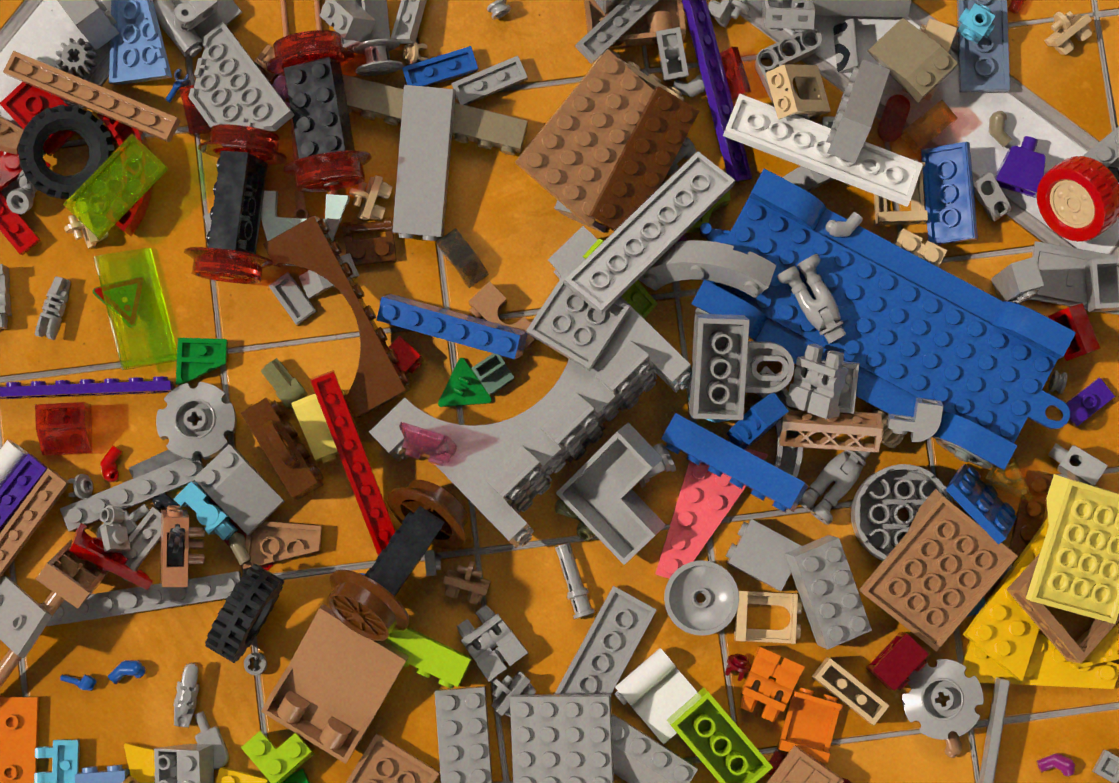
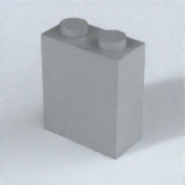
M750 519L748 523L743 522L737 535L741 536L737 545L732 543L726 554V557L729 558L727 564L777 591H782L791 574L785 553L799 548L801 545L753 519Z

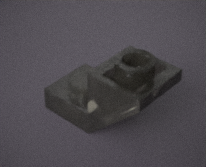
M456 228L436 242L468 288H471L489 275L479 257Z

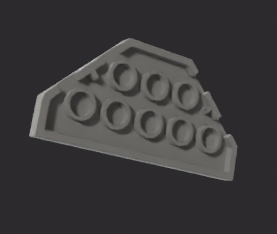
M223 21L204 36L202 58H198L194 73L196 77L194 88L190 89L188 97L215 132L276 131L294 116V113Z

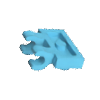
M53 740V747L35 748V758L53 759L52 772L34 773V783H75V774L79 773L80 740Z

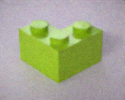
M259 731L241 747L270 783H282L315 754L296 733L276 748L269 738Z

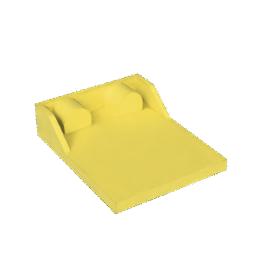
M1054 474L1046 498L1049 527L1026 599L1115 624L1119 614V493Z

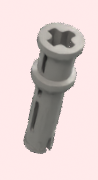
M566 543L555 547L569 590L567 598L571 600L575 614L573 618L578 619L595 613V610L591 609L587 596L589 591L586 587H583L571 544Z

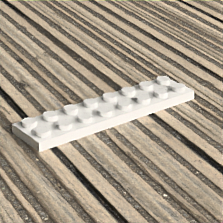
M739 94L724 131V137L908 207L923 166L922 163L867 142L864 143L855 164L827 153L830 143L826 141L831 128L794 114L778 119L774 106Z

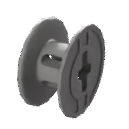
M385 38L368 40L355 45L352 48L353 52L365 55L366 64L358 67L355 70L356 74L361 76H379L402 69V62L390 60L389 51L396 49L400 42L395 39Z

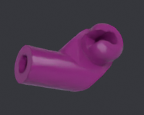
M1059 753L1036 761L1041 772L1055 767L1064 776H1071L1075 773V763L1072 759Z

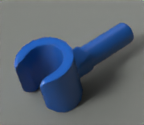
M177 69L174 73L175 83L165 99L169 103L180 87H185L189 84L188 74L184 79H178L182 73L181 69Z
M63 674L60 677L61 681L75 684L81 690L91 691L97 682L96 679L84 674L81 680Z

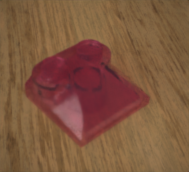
M404 422L400 423L399 427L404 437L402 449L406 450L405 455L416 459L424 456L429 458L428 462L438 466H443V463H449L451 457L455 455L457 445L448 436Z

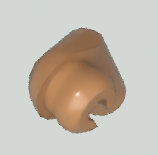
M951 731L948 735L949 738L945 740L947 745L945 754L950 758H955L961 753L962 745L958 734L955 731Z

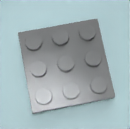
M567 269L526 332L591 371L631 308L617 299L601 315L564 284V280L572 273Z

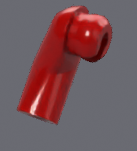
M112 445L100 462L103 478L108 482H115L119 478L116 461L123 451Z

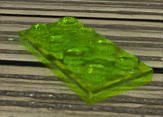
M131 134L63 205L97 238L101 239L169 168Z

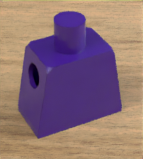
M1025 136L1021 147L1012 146L1007 151L995 175V179L1001 188L1033 198L1037 197L1038 184L1044 176L1046 156L1035 152L1038 143L1036 138Z

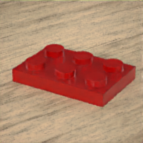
M24 82L18 85L0 102L4 110L23 129L36 114L38 115L44 109L57 107L58 105L68 106L60 97ZM61 130L51 134L45 141L44 152L51 157L76 132Z

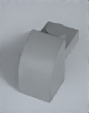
M916 398L914 416L888 414V429H892V432L896 434H907V431L911 432L912 442H921L929 439L937 432L940 426L943 412L942 401Z

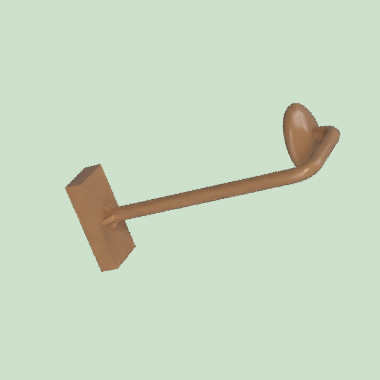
M72 539L45 565L36 580L52 590L42 604V607L52 616L64 600L78 609L109 572L101 570L96 564L86 559H79L70 552ZM11 649L0 662V687L22 659Z

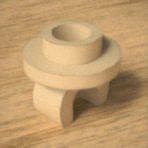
M416 41L415 43H407L403 48V58L407 64L411 65L427 60V57L419 55V50L427 49V45L422 43L417 45Z

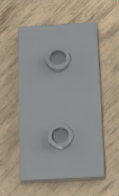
M3 574L0 578V640L17 656L25 658L52 615L12 579Z

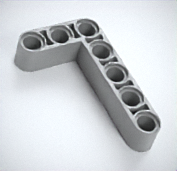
M814 28L808 29L806 32L796 33L758 53L755 69L773 106L774 102L766 72L784 64H794L816 53L822 42V35L819 30ZM811 37L815 40L816 45L808 46L804 39ZM789 47L794 51V55L786 56L782 49ZM765 57L769 58L773 65L766 67L762 65L760 60ZM794 114L810 120L807 114Z

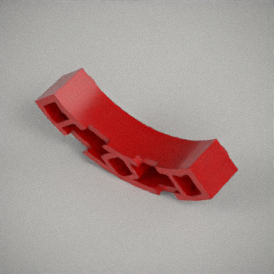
M98 113L97 116L106 124L117 140L121 151L123 174L121 191L119 190L117 198L106 218L125 233L132 236L145 216L152 194L153 163L151 152L143 131Z

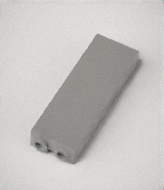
M404 85L393 232L399 233L400 238L413 239V234L423 235V240L437 241V237L444 236L455 89Z

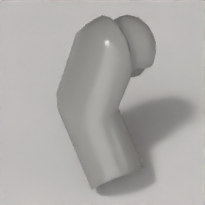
M853 212L846 222L830 220L826 224V231L834 237H848L862 222L863 218Z

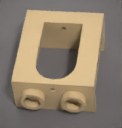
M784 64L766 72L778 119H783L792 114H807L809 119H814L830 112L818 65ZM794 77H795V81H796V85H797V88H798V92H799L800 98L796 95V93H795V91H794V89H793V84H792V83H793Z
M920 162L923 166L911 198V211L887 212V199L874 194L875 226L918 225L926 223L928 213L924 208L923 168L925 167V162Z
M738 591L739 605L735 614V641L796 644V639H800L801 625L797 624V614H801L802 601L798 599V594ZM747 604L783 606L790 613V622L782 630L746 629Z

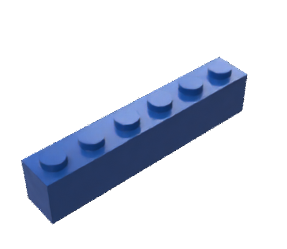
M393 294L381 297L376 320L512 359L523 356L528 335L523 330Z
M677 413L673 416L661 438L667 443L665 448L676 454L680 451L688 455L686 459L698 466L701 462L708 465V471L718 477H721L722 474L730 477L729 482L740 489L743 486L752 489L750 494L762 501L767 497L774 501L772 506L786 513L787 509L794 512L808 488V485L800 479Z

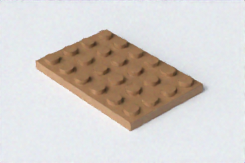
M606 50L514 163L588 227L591 226L595 220L590 218L589 214L654 90L610 50Z

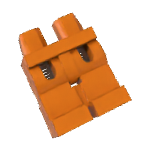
M758 646L751 663V669L740 692L743 694L740 708L752 713L757 701L766 704L761 717L774 723L780 711L784 712L805 666L784 657L779 662L780 655Z

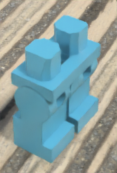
M191 481L174 500L180 506H190L197 513L196 516L199 523L206 526L204 530L208 534H217L222 540H229L231 535L238 531L229 521L231 518L220 506L214 505L210 501L212 498L197 482Z

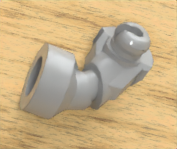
M22 170L16 181L19 188L11 191L6 199L9 209L16 214H23L32 208L33 198L37 191L32 183L27 180Z

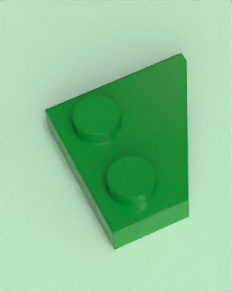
M178 338L176 385H183L227 365L228 340Z

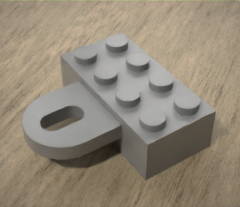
M695 314L690 415L694 419L743 420L745 392L774 393L782 390L791 381L794 373V362L790 353L783 346L774 342L748 341L749 319L745 315ZM761 361H779L782 363V370L778 374H760L757 372V365Z

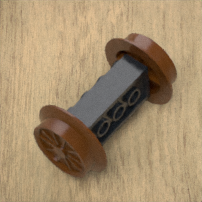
M413 480L406 488L392 490L388 496V504L392 513L402 525L395 531L386 548L381 551L372 568H369L365 575L350 570H336L330 576V584L333 591L327 599L329 608L344 625L366 638L384 641L392 631L401 632L408 627L410 622L408 613L395 596L431 545L442 549L456 550L461 548L466 541L463 527L467 523L468 517L464 507L452 494L434 483L425 480Z

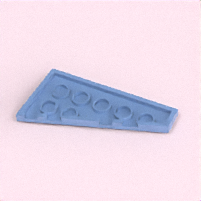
M111 0V15L117 21L114 27L119 34L110 40L109 84L122 85L172 78L153 0Z

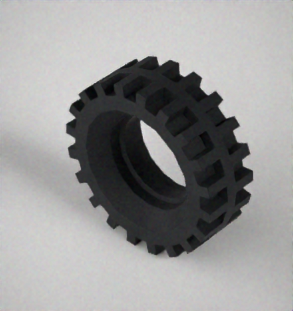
M74 105L49 107L38 115L36 114L24 128L18 147L19 163L27 180L32 183L34 188L45 193L47 196L64 200L81 198L95 191L109 176L114 163V145L111 140V134L104 126L102 120L95 117L89 110L86 111ZM61 130H70L78 133L85 139L89 147V159L82 171L74 175L63 176L53 172L47 166L43 159V147L51 134Z
M253 564L246 574H243L239 583L235 585L230 596L227 597L224 606L220 609L219 615L212 624V629L207 635L208 638L205 641V646L233 663L238 661L246 649L250 647L253 639L260 632L262 625L265 624L269 613L273 610L274 604L278 600L279 593L283 588V579L259 565Z

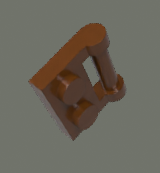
M391 217L384 218V221L351 224V222L343 223L346 254L350 253L355 266L397 261ZM381 230L386 232V237L353 240L352 234Z

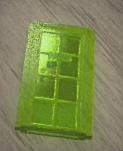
M151 248L95 256L94 261L122 370L176 361L177 349Z

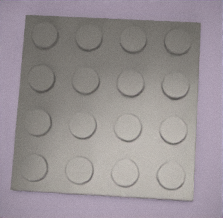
M611 694L510 696L513 783H614Z

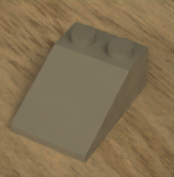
M904 18L897 22L867 51L882 67L890 69L889 74L917 103L943 81L958 64L941 45Z

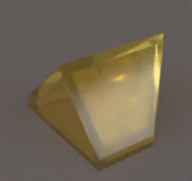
M1014 454L1005 470L994 465L985 477L996 489L1026 500L1033 499Z

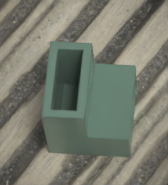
M493 353L472 367V371L489 396L515 380L506 363L498 354Z

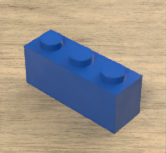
M771 393L752 406L744 414L743 420H739L726 434L731 443L745 450L761 439L789 411L777 395Z

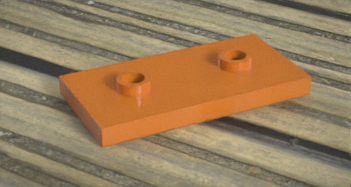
M0 697V783H34V773L38 772V758H35V748H38L40 697Z

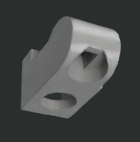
M190 0L188 3L177 5L174 11V26L180 31L193 29L217 12L218 1Z
M988 172L973 181L974 195L992 221L995 222L1011 211L1010 203L992 172Z

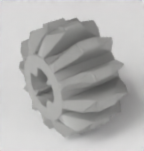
M70 38L68 46L65 43H61L63 51H56V55L60 57L56 60V64L61 67L60 70L74 76L78 75L82 79L84 78V72L91 75L92 70L90 66H97V62L93 60L97 57V53L92 51L93 46L90 43L85 44L82 38H79L77 42ZM76 55L80 58L77 62L73 59Z

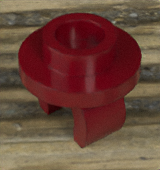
M742 654L730 655L727 659L728 665L725 675L729 676L732 670H736L739 672L737 680L741 681L744 678V674L751 669L748 658Z

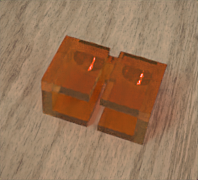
M941 100L929 109L923 117H919L908 126L900 136L916 154L935 137H938L957 120V116Z

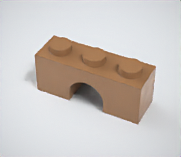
M490 281L468 301L471 306L469 311L476 318H483L486 321L526 331L531 324L524 316L517 323L511 325L505 324L499 319V311L507 303V299ZM529 334L527 335L524 352L537 341L536 338Z

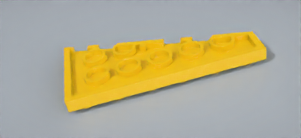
M1048 517L963 633L966 638L1018 681H1023L1040 628L1006 589L1041 552L1049 527Z
M1041 634L1037 635L1023 681H1018L970 640L961 662L962 665L966 666L965 676L968 678L976 676L979 683H995L996 677L1009 680L1010 684L1114 689L1119 675V664L1111 661L1094 664L1085 668L1072 669L1069 665L1071 662L1067 661L1051 641Z

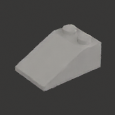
M230 444L193 478L247 535L255 531L285 502L246 458Z

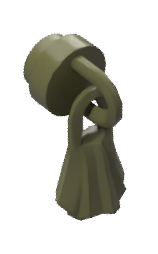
M562 499L557 500L555 512L580 521L577 526V535L581 539L590 540L595 534Z

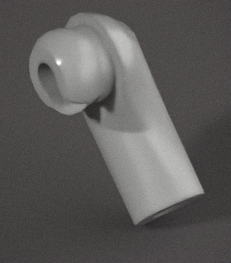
M698 75L689 83L676 79L673 85L674 88L688 97H695L705 91L701 75Z

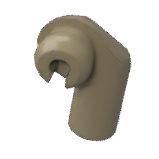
M997 111L989 119V133L1004 148L1013 139L1004 131L1005 120H1007L1006 113Z
M241 533L232 534L229 538V545L241 566L251 561L246 551V539Z

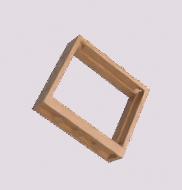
M1039 553L1006 590L1067 661L1082 663L1116 623L1113 624L1096 619L1075 642L1043 604L1026 599L1040 555Z

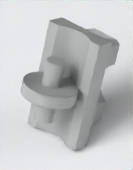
M712 0L708 4L710 16L715 18L718 24L725 28L731 17L737 19L740 13L747 15L750 8L745 5L747 0H722L721 3Z
M518 671L513 679L507 675L502 682L495 678L493 683L498 687L492 693L496 700L491 706L501 716L505 714L511 717L510 696L534 695L536 690L521 671Z

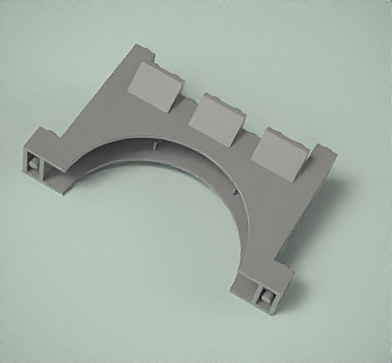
M584 226L548 259L556 269L554 273L559 279H561L567 269L573 272L585 260L582 256L598 240ZM621 296L618 298V300L629 305ZM630 306L631 310L591 371L569 359L561 377L546 396L534 406L513 418L488 425H458L436 419L424 413L404 398L369 433L398 462L401 459H407L413 453V448L417 445L515 548L519 545L523 547L531 540V534L534 530L518 513L520 511L525 512L533 504L532 499L536 495H542L550 488L552 478L549 475L553 472H559L566 464L564 462L566 459L569 462L580 459L586 452L585 448L591 442L593 444L596 443L603 436L604 433L602 431L605 429L603 423L606 420L608 422L611 421L619 413L618 408L622 412L626 408L631 409L638 402L639 399L637 397L643 391L648 392L655 386L656 374L677 392L679 389H686L691 384L692 368L691 364Z

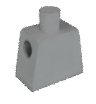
M1056 443L1048 456L1060 463L1057 471L1065 477L1095 486L1108 467L1105 463L1074 445L1068 451ZM1070 461H1076L1078 466H1072Z

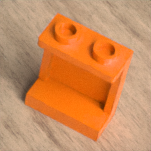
M800 687L799 692L794 690L792 692L777 748L790 752L793 746L796 745L816 760L828 763L830 745L840 709L842 710L843 705L837 703L838 698L824 694L822 699L813 696L814 691Z

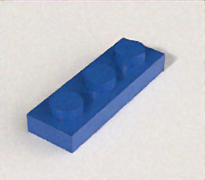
M471 46L402 68L407 85L423 87L432 86L479 71Z

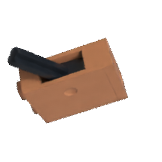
M172 505L167 506V510H161L160 580L162 587H188V564H204L205 562L204 554H188L189 549H204L203 539H189V537H204L205 530L204 527H189V516L187 510H182V506Z

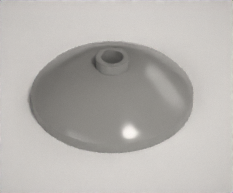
M693 561L681 566L672 574L665 588L664 602L670 619L677 627L693 635H711L724 629L734 618L739 605V592L735 580L722 566L710 561ZM699 593L705 595V601L702 603L696 600V596Z

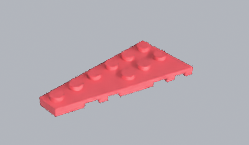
M745 449L764 461L768 454L752 449ZM689 461L655 575L670 579L672 574L681 566L693 562L746 486L740 489L729 482L730 477L724 474L718 477L708 471V465L701 462L698 466Z

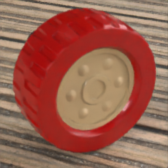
M1085 156L1067 158L1055 165L1041 178L1037 188V204L1044 221L1055 233L1071 241H1089L1105 232L1119 218V169L1115 166L1106 167L1101 162Z

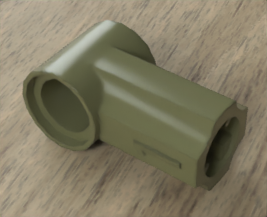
M277 358L269 362L261 370L265 378L277 391L275 392L288 409L292 408V402L308 395L297 379L289 374L288 370Z

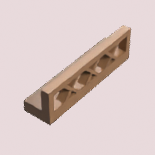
M786 407L789 412L781 419L779 446L879 452L883 424L881 414L854 412L852 414L840 412L839 417L825 419L807 411ZM787 430L798 431L801 434L796 438H786ZM816 432H822L825 437L821 440H814L811 435ZM840 434H848L851 438L842 442L838 441L835 437ZM866 435L875 436L874 444L863 443L860 439Z

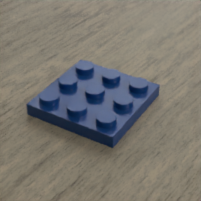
M964 464L958 469L947 486L946 491L999 545L1007 538L1017 518L1016 512L1010 504L1002 502L998 497L997 491L991 485H986L980 479L981 476L975 468Z

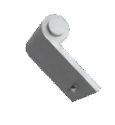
M157 0L154 3L159 25L185 57H194L202 51V42L205 35L222 21L227 26L243 13L233 0H217V12L189 31L178 30L174 26L173 18L177 5L188 3L190 0Z

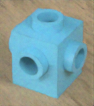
M975 3L970 10L965 8L958 19L962 24L957 32L961 33L967 40L978 44L983 36L988 38L995 27L992 24L995 15L992 14L988 7Z

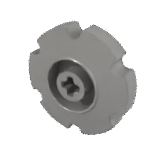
M199 382L198 386L192 389L186 383L176 387L166 395L164 401L167 403V407L158 410L156 426L159 437L162 440L169 439L166 447L170 452L189 461H194L198 454H202L204 459L207 460L217 456L229 445L226 436L229 433H235L237 418L232 403H224L226 395L222 390L204 382ZM196 417H199L201 421H198L197 426H194L192 422H195Z
M938 659L936 667L932 668L926 663L920 671L916 672L914 670L910 674L908 685L911 687V691L908 694L902 695V702L908 720L910 722H920L921 728L919 732L934 739L947 740L951 731H955L958 736H962L975 726L980 718V715L975 712V707L983 705V691L976 676L971 678L965 676L966 666L953 660ZM940 692L950 697L945 707L941 703L936 702Z

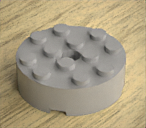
M894 465L875 472L861 484L852 502L851 522L858 541L868 553L884 561L908 532L920 506L935 489L952 501L951 495L946 491V486L930 471L914 465ZM901 507L905 508L909 514L905 522L901 521L897 516V512Z

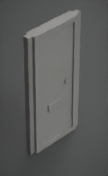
M1035 241L1032 257L1036 258L1044 286L1038 289V294L1033 295L1029 300L1069 307L1083 303L1084 308L1088 310L1085 263L1094 259L1119 258V256ZM1102 311L1103 313L1119 315V311Z

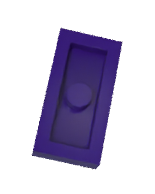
M1100 377L1066 402L1070 410L1069 421L1074 427L1080 425L1115 397Z

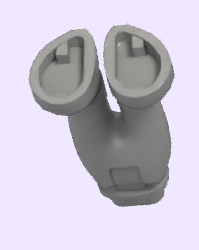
M815 254L797 264L800 272L806 278V282L811 287L816 298L815 300L806 289L807 287L804 282L802 283L796 266L778 274L777 278L781 283H787L792 287L791 291L793 295L795 294L803 313L819 331L820 336L824 334L827 342L830 344L846 335L841 326L843 321H839L841 317L835 299L823 283L820 274L817 275L816 273L820 257L818 254Z
M844 450L834 457L824 467L815 482L809 486L810 489L805 491L799 504L806 510H810L816 499L834 481L835 484L830 491L825 494L823 500L811 511L815 518L829 525L833 521V516L830 513L831 507H835L838 501L857 481L863 466L866 464L865 460L871 453Z

